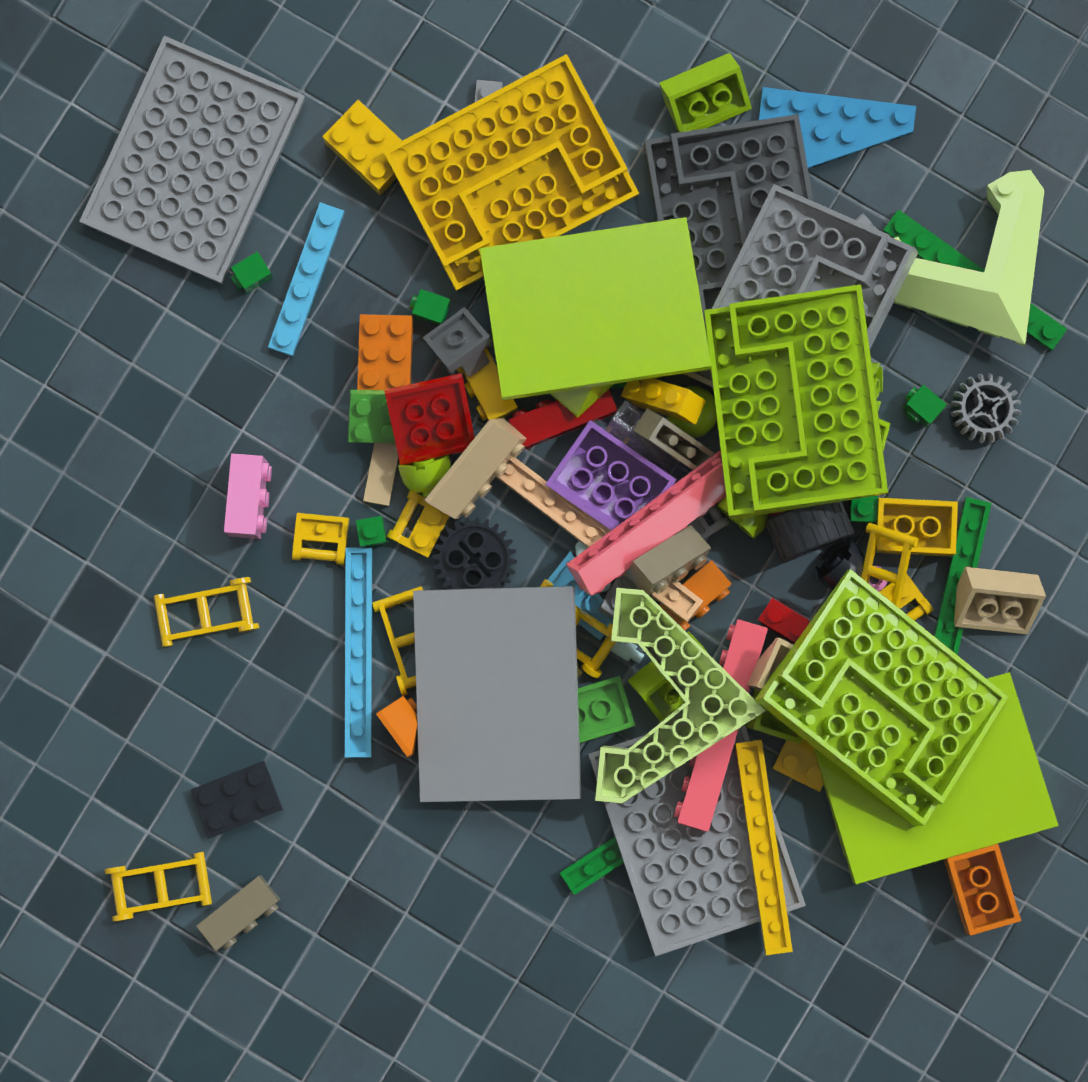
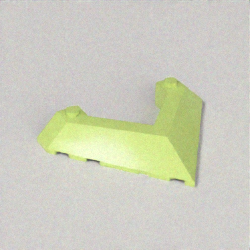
M1031 170L1009 172L987 185L986 198L998 214V220L985 272L915 258L893 303L910 309L913 307L925 311L928 315L965 327L970 326L978 329L980 332L998 338L1001 336L1015 341L1016 344L1025 346L1044 198V189Z
M616 588L611 641L639 644L686 702L632 747L602 746L600 748L595 801L623 803L766 710L644 590Z

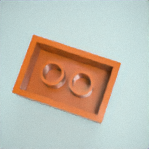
M360 314L357 390H386L412 384V316Z
M998 844L943 859L965 934L971 936L1021 921Z

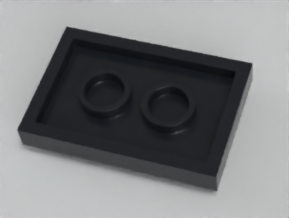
M265 761L190 789L209 839L284 810Z

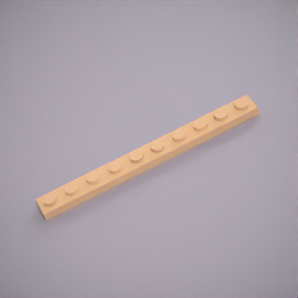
M511 457L506 463L508 469L498 479L585 546L590 547L611 531L546 486L547 481L518 459ZM627 569L626 572H625V574H624V576H626L628 579H630V578L627 576V572H628V570H629V569ZM675 580L670 582L663 592L651 594L653 598L686 623L703 604L702 599Z

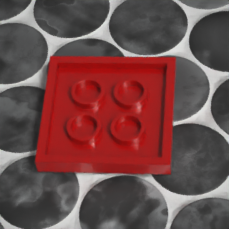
M462 373L384 390L400 465L463 452L474 440L475 436Z

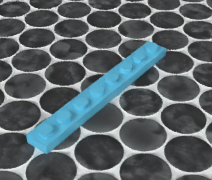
M346 548L345 757H372V548Z

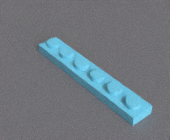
M321 202L319 203L269 342V349L292 357L294 356L344 217V210Z

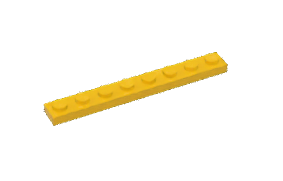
M762 740L735 743L765 955L793 952Z

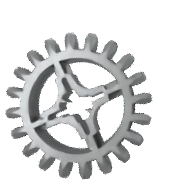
M991 373L987 375L986 381H984L982 374L976 376V382L972 377L967 378L968 386L964 383L958 386L962 393L959 391L953 393L954 398L959 401H952L950 406L958 408V410L951 412L950 415L951 417L959 416V420L954 423V426L957 427L961 424L964 426L960 431L961 435L970 431L971 433L968 438L970 441L976 435H979L978 442L981 444L985 441V436H987L989 443L995 441V435L999 440L1004 439L1003 431L1007 434L1013 431L1009 424L1013 426L1018 424V420L1012 416H1019L1021 414L1020 410L1014 409V407L1021 404V401L1012 400L1017 391L1014 390L1010 393L1007 391L1011 386L1010 382H1007L1004 386L1000 385L1003 379L1001 376L995 382H993V375ZM980 389L993 390L999 396L997 398H989ZM970 392H972L975 408L967 414L965 409L966 399ZM983 403L985 405L989 404V406L996 403L988 411V414L986 412L982 413V411L975 414L983 406ZM1004 403L1005 417L999 425L996 409ZM982 419L987 425L991 426V429L980 428L973 424L971 420Z

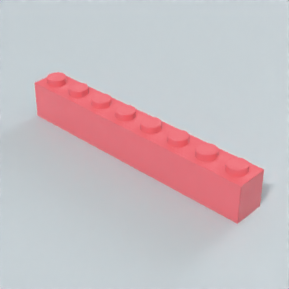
M721 450L569 561L566 565L579 588L591 596L601 592L612 580L623 576L626 570L630 568L633 560L685 529L689 523L697 517L705 515L708 509L726 497Z
M737 619L736 626L730 624L726 639L730 640L731 643L728 651L723 649L719 665H722L723 669L749 693L751 687L747 683L759 660L768 628ZM738 729L690 760L689 766L694 768L691 777L686 776L681 791L686 792L684 802L678 801L674 817L679 818L677 824L708 833Z

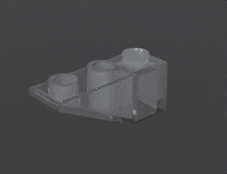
M625 400L605 431L670 474L678 461L633 431L644 413Z

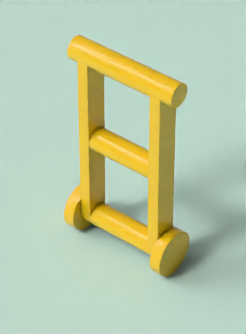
M868 523L866 533H869L870 537L861 578L868 584L870 576L894 583L895 589L892 603L899 608L912 547L916 548L919 539ZM878 537L904 545L898 574L872 566Z
M250 577L230 580V586L176 597L164 598V594L154 595L162 647L172 646V640L238 628L239 632L260 629L259 623L253 624L246 586V584L251 583ZM237 591L242 621L211 626L206 597ZM196 599L201 629L171 634L166 605Z
M545 579L540 587H552L553 583ZM575 605L576 626L583 619L607 636L593 659L577 649V659L583 662L582 669L590 676L599 678L602 674L599 667L617 642L611 641L613 624H609L607 627Z
M422 586L372 602L375 612H381L401 675L396 676L402 696L408 695L406 689L416 686V675L407 677L398 648L415 643V632L395 638L386 609L413 600V591L423 590Z
M204 852L194 853V859L126 871V866L104 869L105 874H111L117 915L112 916V920L134 918V912L201 901L202 906L212 904ZM195 864L200 895L169 901L164 869ZM153 872L158 903L127 908L122 877Z

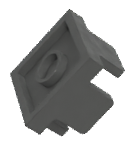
M465 307L423 337L441 365L450 375H455V370L462 366L465 373L470 377L489 363L484 349L486 347L491 349L493 341Z

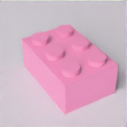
M231 453L224 532L230 537L261 539V533H266L267 518H264L263 512L264 507L268 508L269 492L266 489V481H271L272 466H269L268 461L263 456Z

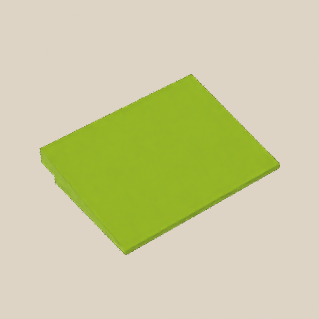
M687 217L480 248L502 400L712 369Z
M861 284L730 303L728 307L704 310L730 519L888 494Z
M849 569L754 700L916 827L925 826L936 806L944 803L1007 701L1008 696Z
M1010 672L986 678L1005 693L1008 699L944 803L936 806L925 826H913L814 748L843 855L846 857L853 883L859 884L1059 826Z

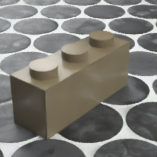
M646 409L633 430L692 471L715 455L714 452L677 426L649 409Z
M690 525L633 560L627 576L639 590H644L649 596L654 592L659 594L673 580L678 582L683 579L692 568L697 570L702 567L708 560L706 556L711 547Z
M260 875L196 927L215 951L221 947L226 951L237 942L234 938L241 931L247 934L258 925L255 920L262 914L267 918L279 908L276 903L281 899L262 875Z

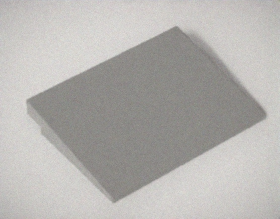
M773 184L712 309L728 307L730 303L861 284L869 348L871 349L918 251L914 247L890 237L889 234ZM711 369L683 373L713 388Z
M575 586L413 591L420 802L581 799Z

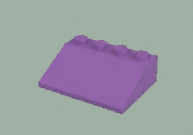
M590 420L545 485L612 531L676 483V479Z

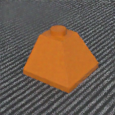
M402 696L376 715L406 756L411 757L415 753L418 734L417 704L412 698L407 700Z

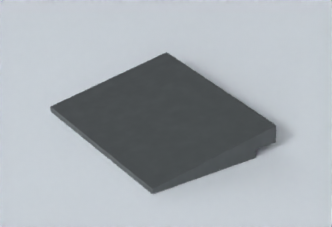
M798 114L672 133L668 137L644 141L656 222L687 217L704 323V310L712 309L773 184L813 201Z

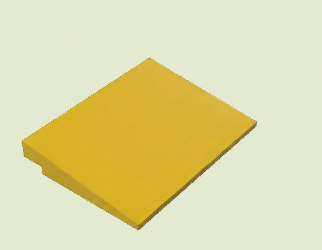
M567 54L383 151L456 292L484 278L480 248L563 236L639 195L627 171V166Z

